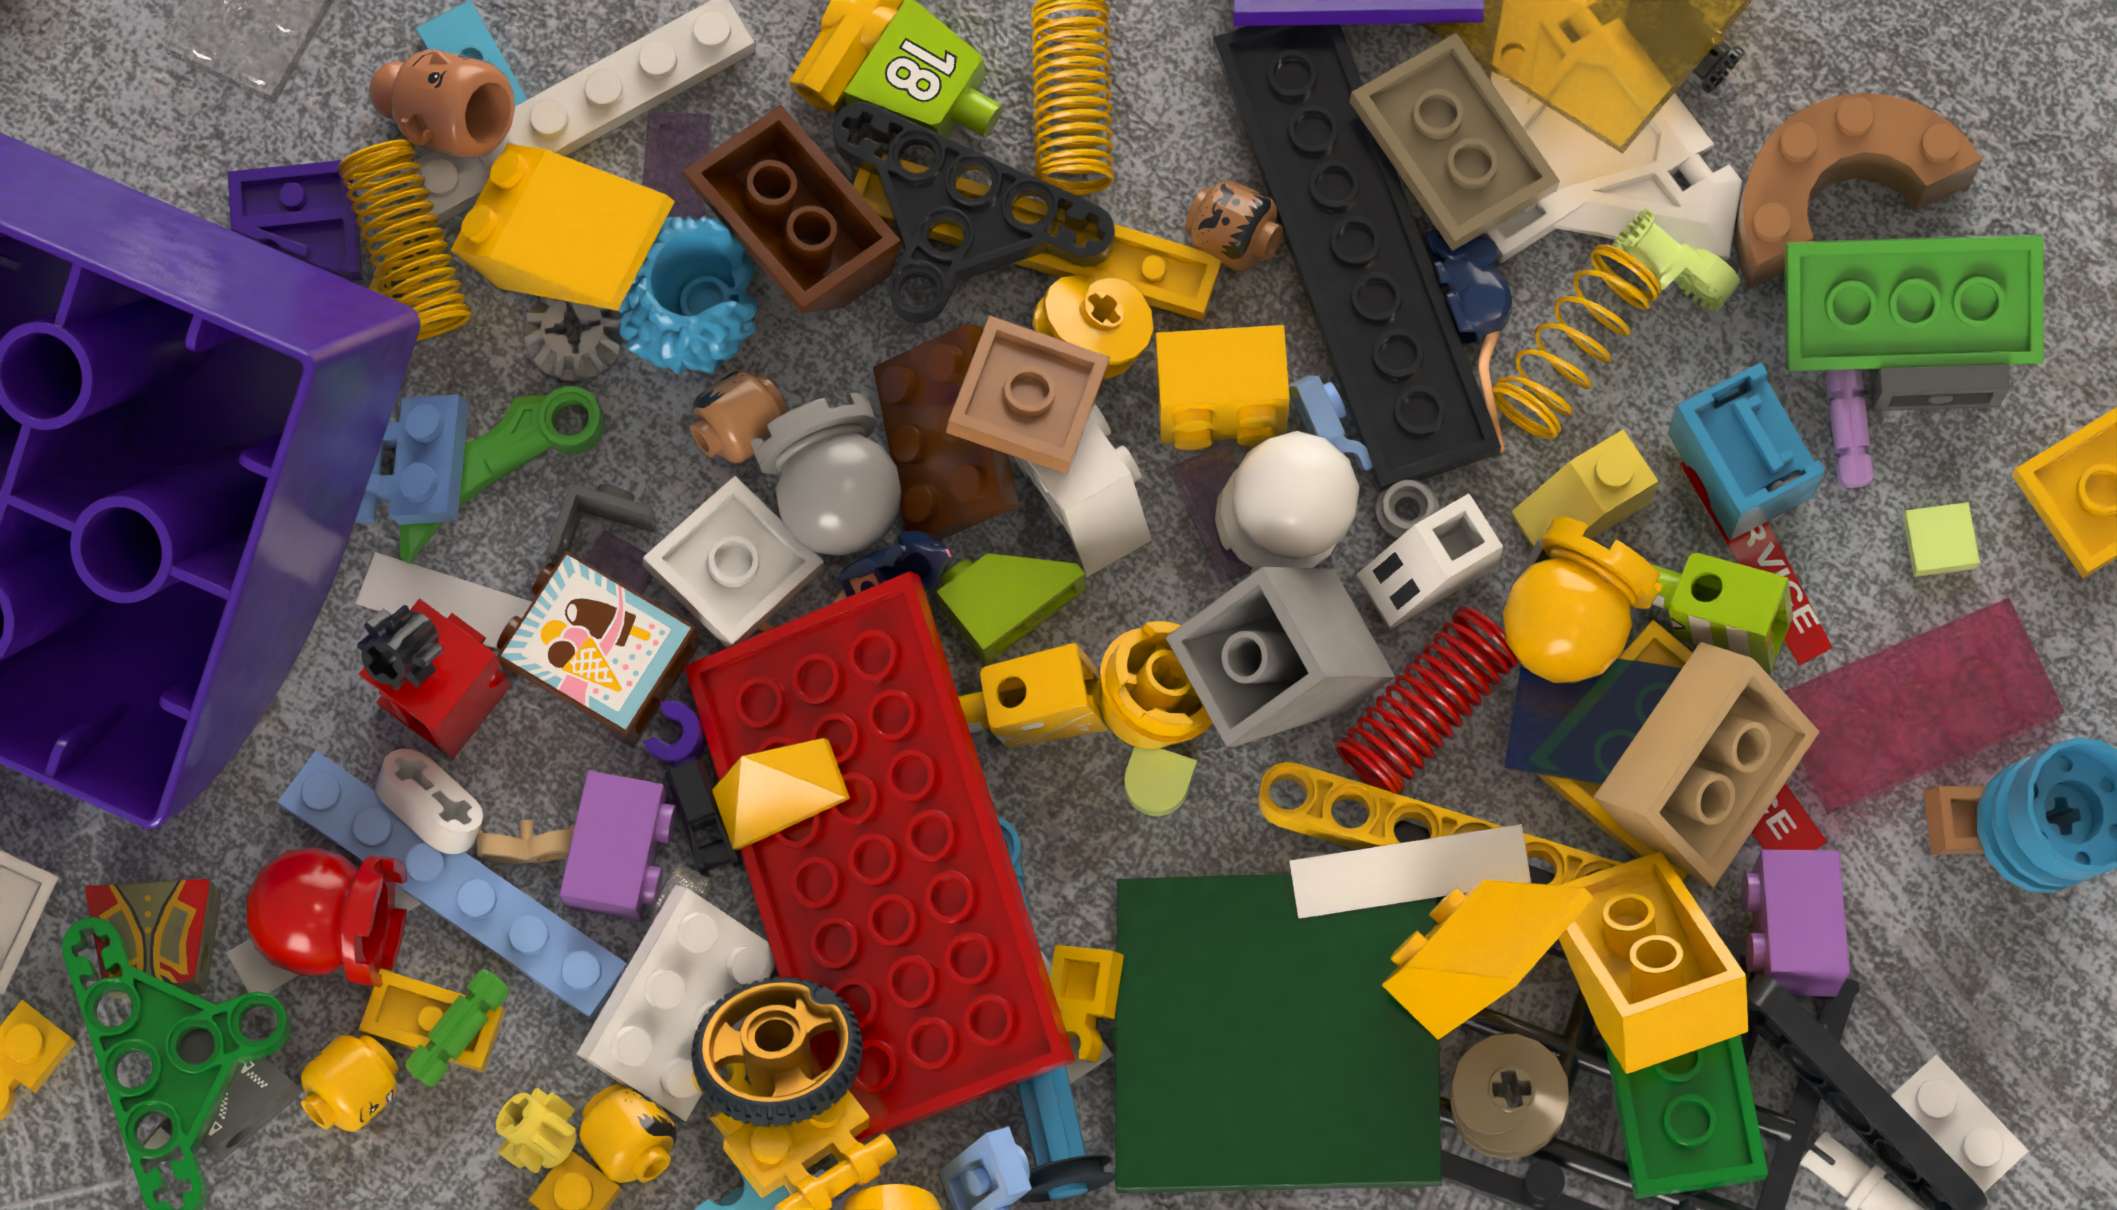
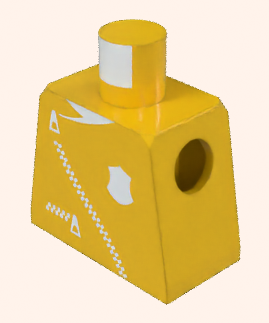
M1077 643L985 666L980 669L983 691L958 696L970 733L990 729L1006 747H1018L1109 730L1099 706L1100 676L1098 668ZM1024 699L1020 705L1016 706L1018 702Z

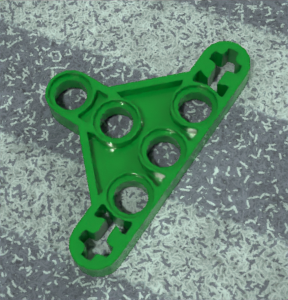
M82 918L72 924L64 935L62 942L63 958L143 1200L149 1210H203L207 1202L208 1192L197 1152L240 1065L270 1055L282 1048L289 1039L292 1028L290 1015L285 1006L268 993L259 991L247 993L215 1005L134 968L127 944L121 933L112 924L102 918ZM96 934L103 942L110 941V946L101 950V956L106 970L112 976L122 970V977H110L100 980L93 962L86 956L79 957L78 952L85 950L88 946L86 937ZM87 981H98L87 988ZM113 992L126 993L132 1003V1010L128 1019L119 1026L109 1027L101 1024L97 1016V1008L102 998ZM259 1006L273 1009L277 1015V1026L273 1034L262 1041L247 1039L242 1032V1021L247 1012ZM192 1030H207L214 1037L215 1047L213 1054L208 1060L200 1064L193 1065L184 1062L179 1050L181 1040ZM140 1052L148 1055L152 1062V1072L149 1079L139 1087L129 1088L121 1085L117 1076V1069L121 1060L130 1053ZM160 1113L167 1115L172 1122L173 1128L168 1142L156 1149H148L141 1146L138 1141L137 1131L142 1120L150 1114ZM182 1151L184 1159L181 1161H170L177 1180L182 1184H191L192 1190L183 1194L184 1206L175 1209L168 1201H159V1195L168 1191V1183L164 1171L156 1166L148 1172L147 1164L169 1161Z

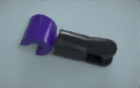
M676 701L660 702L664 715L671 723L683 727L682 737L674 744H666L656 737L643 741V744L655 759L666 766L672 767V769L665 773V777L697 868L702 878L705 879L711 876V869L732 862L734 868L742 865L739 851L732 848L712 792L715 783L707 761L699 759L705 751L707 744L700 718L683 703ZM717 824L722 839L701 846L696 831Z

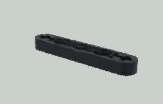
M1757 974L1746 986L1748 1024L1930 1210H1983L1987 1206V1198L1976 1182L1787 989L1773 978L1764 974Z

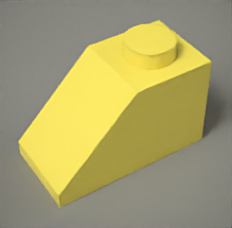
M1623 429L1569 461L1512 510L1510 515L1532 548L1543 537L1554 517L1565 516L1588 524L1582 536L1592 539L1650 504L1658 480Z

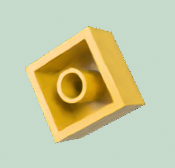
M1284 325L1156 333V382L1160 444L1174 443V447L1180 450H1199L1211 446L1212 441L1237 439L1239 445L1255 447L1266 439L1287 433L1289 385Z

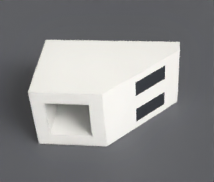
M1467 494L1412 526L1358 572L1356 578L1388 629L1391 630L1496 569L1499 565L1503 545L1471 495Z

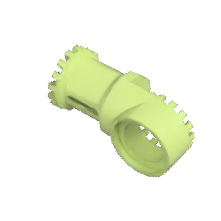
M1647 208L1640 211L1632 220L1635 225L1629 222L1626 226L1630 231L1627 232L1625 229H1622L1612 246L1632 255L1644 264L1659 281L1661 291L1674 281L1678 284L1679 289L1685 290L1684 294L1686 296L1691 292L1694 294V297L1691 299L1693 302L1696 303L1698 299L1703 300L1700 303L1701 307L1705 308L1707 304H1710L1708 310L1719 311L1740 284V278L1735 270L1710 251L1694 249L1688 243L1678 244L1654 223L1655 214Z

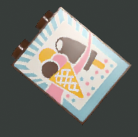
M565 551L557 565L548 563L538 575L531 591V595L535 599L522 618L517 615L514 616L503 629L497 642V649L501 650L497 658L504 672L514 678L519 674L605 725L608 727L612 737L634 749L661 707L660 702H664L684 671V666L689 663L700 646L701 641L697 629L687 621Z

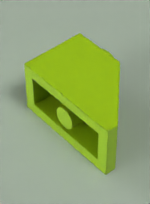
M987 553L975 563L970 559H965L952 567L940 580L943 587L936 592L939 609L986 666L1086 590L1085 572L1077 563Z

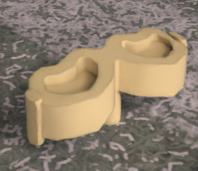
M521 820L520 838L483 833V831L479 830L477 834V857L494 863L512 865L524 863L542 864L553 860H562L568 857L575 825L570 826L569 829L549 831L533 837V821Z

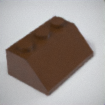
M779 105L683 170V178L723 224L728 227L730 232L801 313L844 308L893 273L901 240L782 105Z

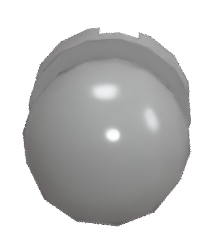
M859 393L849 394L847 397L849 405L830 409L826 399L821 398L792 409L767 424L771 433L769 439L763 442V439H752L750 442L761 472L779 475L775 491L783 523L796 541L817 553L841 556L868 550L890 531L901 504V487L897 467L882 445L868 439L877 427V422L867 396Z

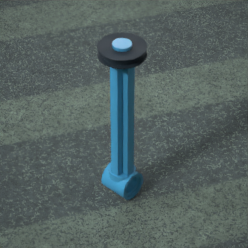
M997 817L1032 923L1023 885L1025 875L1020 839L1011 824L1005 819ZM1066 1065L1016 1084L1035 1163V1168L1030 1169L1029 1176L1032 1189L1019 1198V1200L1036 1203L1068 1199L1101 1188L1115 1179L1116 1175L1111 1172H1104L1103 1168L1112 1160L1110 1156L1101 1154L1087 1155Z

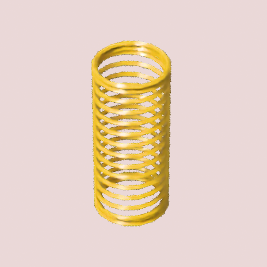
M1039 0L1031 8V26L1034 30L1031 35L1032 42L1035 43L1032 47V54L1035 56L1032 60V67L1035 69L1032 77L1036 83L1033 86V94L1036 96L1033 99V107L1037 109L1033 113V119L1037 122L1033 126L1034 133L1037 135L1034 139V146L1037 148L1034 152V159L1038 162L1034 166V174L1036 178L1074 195L1096 193L1106 189L1114 182V169L1110 167L1114 163V158L1109 155L1114 150V145L1109 142L1113 137V131L1108 128L1113 124V118L1108 115L1113 110V105L1108 102L1112 98V92L1108 89L1112 84V79L1107 76L1112 71V66L1107 63L1111 58V52L1107 50L1111 45V39L1106 36L1111 32V26L1106 23L1110 19V6L1104 0ZM1071 9L1094 10L1102 13L1096 17L1074 16L1055 20L1043 17L1049 13ZM1100 26L1105 28V31L1102 33L1092 30ZM1047 29V30H1050V31H1057V32H1056V33L1048 34V33H1046V32H1043L1042 30ZM1082 35V36H1088V37L1075 38V37H1063V36ZM1099 39L1105 40V44L1103 46L1092 43H1086L1093 42ZM1051 40L1067 44L1048 47L1042 43ZM1038 47L1043 50V51H1041L1039 54H1038ZM1077 48H1080V49H1088V50H1080V51H1076V50H1065V49H1077ZM1100 52L1105 53L1103 59L1087 56ZM1052 53L1069 57L1049 60L1043 56ZM1038 60L1044 64L1038 67ZM1068 62H1089V63L1076 64V63H1068ZM1100 65H1103L1106 68L1104 72L1087 69L1094 68ZM1050 66L1063 69H1072L1063 70L1055 73H1049L1044 71V69ZM1071 75H1089V76L1076 77V76H1071ZM1101 78L1106 80L1104 85L1085 83ZM1051 79L1063 82H1075L1064 83L1052 87L1044 84V82ZM1039 86L1045 90L1039 93ZM1074 88H1087V89L1075 90ZM1101 91H1104L1106 93V97L1104 98H1098L1094 96H1081L1095 94ZM1051 92L1063 95H1079L1061 97L1053 100L1044 97L1045 95ZM1039 100L1045 102L1044 104L1039 106ZM1102 104L1107 108L1103 112L1094 109H1070L1052 113L1044 110L1050 106L1089 108ZM1039 113H1041L1042 115H1045V117H1042V118L1040 119V118H1039ZM1099 118L1107 119V123H1105L1104 125L1097 123L1081 122L1096 120ZM1051 119L1063 121H1078L1074 123H1064L1056 126L1044 123ZM1040 126L1045 128V130L1040 132ZM1100 131H1105L1107 133V136L1105 138L1083 135L1097 133ZM1052 132H1057L1062 134H1075L1078 136H1066L1062 138L1052 139L1045 135L1050 134ZM1040 139L1046 143L1040 146ZM1105 144L1108 148L1105 151H1099L1095 149H1070L1059 152H1052L1046 150V148L1051 147L1053 145L1071 148H1084ZM1040 153L1047 155L1040 159ZM1104 157L1108 159V162L1105 163L1095 159ZM1055 158H1056V159H1059V160H1053V161H1050V162L1046 163L1047 161L1052 160V159H1055ZM1053 172L1067 174L1099 172L1107 176L1091 181H1065L1046 175Z
M391 140L350 154L339 163L337 169L340 177L343 178V186L350 188L346 196L349 200L354 201L351 210L353 213L359 214L355 222L357 226L363 227L359 235L362 239L367 240L364 246L365 251L372 254L368 261L370 265L377 267L373 275L376 279L381 280L378 289L386 293V297H390L393 294L412 292L399 299L398 302L408 306L417 305L412 309L418 313L421 320L420 331L416 340L420 341L458 328L471 318L472 313L469 311L470 307L468 305L461 304L466 299L464 294H451L457 291L462 283L458 280H449L456 275V268L444 267L453 259L452 255L439 254L447 248L448 243L445 241H435L442 236L444 231L439 227H432L438 222L439 217L435 214H427L435 206L433 202L423 201L429 196L430 190L418 188L426 180L422 175H414L420 170L421 164L409 162L417 154L414 144L409 140ZM412 168L402 174L396 175L391 178L375 182H369L375 178H378L380 176H383L394 171ZM348 179H360L355 184H351L348 182ZM417 181L409 186L392 192L374 195L380 191H383L396 185H400L406 182ZM373 188L359 197L352 194L357 189ZM421 194L403 203L392 205L389 207L379 208L395 200L412 195ZM377 201L364 210L357 209L360 203ZM426 207L413 214L389 221H384L400 213L407 212L417 208ZM382 214L369 223L361 221L365 216ZM428 221L412 229L389 234L405 226H409L418 222ZM387 227L374 236L366 235L369 229ZM428 234H433V235H431V236H429V237H427V238H424V239H422V240H419V241H416V242H413V243H410V244H406V245L394 247V246H396V245H398V244H401V243H403V242H406V241H408V240H411V239H414V238H417V237H420V236L428 235ZM392 240L378 249L370 247L374 242ZM438 247V248H436V249H434V250H432V251L426 252V253H424V254H421V255H418V256H414V257H411V258H407V259H403V260H399V259H401V258H403V257H406V256H408V255H411V254H413V253H416V252H419V251H422V250H426V249H429V248ZM397 253L383 262L375 261V258L379 255ZM442 260L434 265L425 267L423 269L404 273L418 266ZM402 266L388 275H380L379 273L384 268ZM440 274H445L433 280L409 286L423 279L430 278ZM407 279L393 288H384L388 281ZM449 287V288H447V289H445V290H443V291L437 292V293H435V294L414 299V298L419 297V296H421V295H424V294H426V293H429V292H432V291H435V290H438V289H441V288ZM454 300V301H452V302H450V303H448V304H445V305H442V306H439V307H436V308H433V309H429V310H426V311L419 312V311L424 310V309H426V308H429V307H431V306H434V305H437V304H440V303H443V302H447V301ZM444 319L438 322L430 323L436 320Z

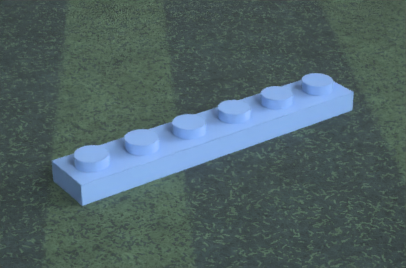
M316 750L278 800L279 805L361 863L370 855L397 858L402 861L407 874V882L403 884L395 883V886L591 1021H593L611 996L628 966L623 960L467 853L447 854L437 851L426 844L382 803L375 790Z

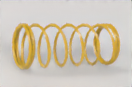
M1596 245L1590 253V258L1596 270L1577 271L1573 276L1574 290L1578 297H1560L1554 302V313L1559 324L1552 322L1539 324L1534 329L1535 340L1540 350H1521L1515 355L1516 368L1521 377H1500L1493 385L1492 390L1496 407L1520 428L1543 439H1555L1558 433L1562 431L1558 418L1543 402L1563 415L1571 416L1574 413L1571 406L1563 398L1528 378L1520 363V359L1524 355L1531 354L1544 357L1559 373L1572 383L1584 389L1593 388L1591 380L1582 371L1546 350L1540 339V332L1543 328L1549 327L1565 331L1581 349L1592 357L1604 363L1612 361L1610 353L1601 344L1582 332L1567 326L1559 312L1561 303L1564 301L1581 303L1598 321L1610 330L1622 336L1631 335L1629 326L1621 318L1584 297L1578 286L1580 277L1587 274L1601 277L1616 294L1631 305L1642 310L1650 309L1649 302H1654L1661 294L1659 281L1654 274L1632 255L1610 245ZM1600 255L1610 257L1636 273L1652 292L1640 289L1624 280L1603 261ZM1599 312L1615 321L1624 330L1613 325L1611 322L1605 319ZM1580 339H1582V340H1584L1585 342L1589 343L1591 346H1593L1594 348H1596V349H1597L1600 353H1602L1604 356H1602L1601 354H1599V353H1597L1596 351L1592 350L1589 346H1587V345H1586L1584 342H1582ZM1563 367L1567 368V369L1570 370L1572 373H1574L1575 375H1577L1581 380H1579V379H1577L1576 377H1574L1572 374H1570V373H1569L1567 370H1565ZM1505 381H1513L1527 385L1542 401H1540L1538 398H1536L1534 395L1527 392L1526 390L1520 388L1519 386L1513 385ZM1503 393L1524 403L1536 412L1551 429L1539 425L1516 410L1505 399ZM1547 396H1549L1550 398H1552L1553 400H1555L1556 402H1558L1561 406H1559V405H1557L1556 403H1554V402H1553L1551 399H1549Z

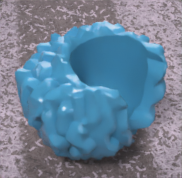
M688 215L685 220L682 217H667L618 310L621 313L619 315V333L622 338L627 340L625 346L628 351L635 353L657 367L670 368L675 373L689 369L709 374L716 371L724 361L727 362L734 354L739 352V346L756 332L754 320L758 312V300L746 294V289L755 276L754 262L744 254L746 249L720 220L713 216L697 219L691 215Z

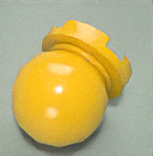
M1565 516L1554 517L1541 538L1540 545L1550 559L1530 565L1512 586L1503 611L1507 645L1523 667L1553 683H1575L1603 674L1623 652L1632 627L1630 607L1650 609L1663 587L1662 584L1657 583L1660 577L1659 572L1631 548L1616 539L1609 550L1597 542L1582 536L1588 524Z

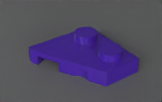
M342 160L227 171L231 231L352 281L363 280L360 229L355 222L359 214H355L351 210L354 201L349 200L346 196L350 188L343 186V178L340 177L337 169ZM348 179V182L351 183V184H355V183H356V179H354V180H349V179ZM357 190L352 193L353 196L357 197Z

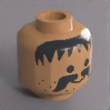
M1231 180L1219 182L1211 189L1208 187L1203 188L1193 200L1185 224L1186 232L1191 234L1193 248L1207 252L1221 260L1223 266L1237 272L1252 269L1261 259L1270 260L1276 253L1283 236V227L1277 224L1278 214L1275 202L1267 195Z
M736 370L702 391L695 398L693 413L696 422L690 426V431L698 447L708 457H713L717 454L727 462L741 464L754 456L750 443L752 439H763V442L769 439L771 433L767 424L787 413V407L776 386L765 375L759 373L754 376L749 372Z

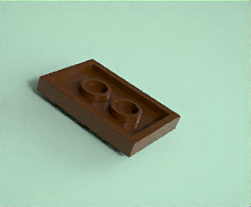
M966 323L873 367L890 456L897 467L901 487L900 507L905 532L922 531L928 533L933 540L940 541L1019 506L1009 454L946 433L948 420L981 338L982 326Z

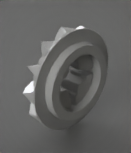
M541 296L534 308L527 312L524 340L528 353L543 372L554 378L565 381H582L593 378L608 369L617 359L622 349L624 338L619 333V315L621 313L616 310ZM573 310L575 316H578L581 325H592L591 330L581 333V342L578 343L579 353H574L573 346L569 344L566 335H556L557 330L566 328V318L569 317L568 311Z

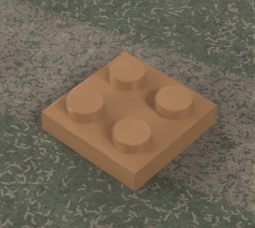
M989 315L948 420L946 433L1068 475L1106 374L1110 357Z

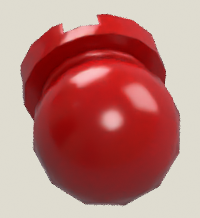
M319 847L287 850L260 869L246 895V927L255 949L271 965L300 976L328 975L344 966L349 982L381 987L383 985L382 975L378 972L380 969L393 971L404 934L407 909L395 908V883L403 884L407 882V874L403 862L397 858L370 855L362 862L358 870L348 858Z

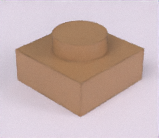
M1937 786L1923 791L1931 855L1985 854L1977 834V806L1985 786Z

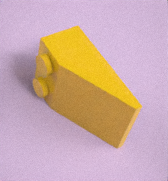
M507 143L502 154L493 163L490 176L474 207L463 219L461 231L450 251L499 289L618 311L675 201L666 194L552 151Z
M1662 851L1558 885L1585 888L1594 897L1558 939L1599 1032L1626 1074L1748 1032L1746 975Z
M1485 879L1466 894H1463L1456 887L1429 914L1437 924L1424 937L1417 930L1390 957L1398 967L1382 983V986L1439 1040L1515 988L1594 897L1585 888Z

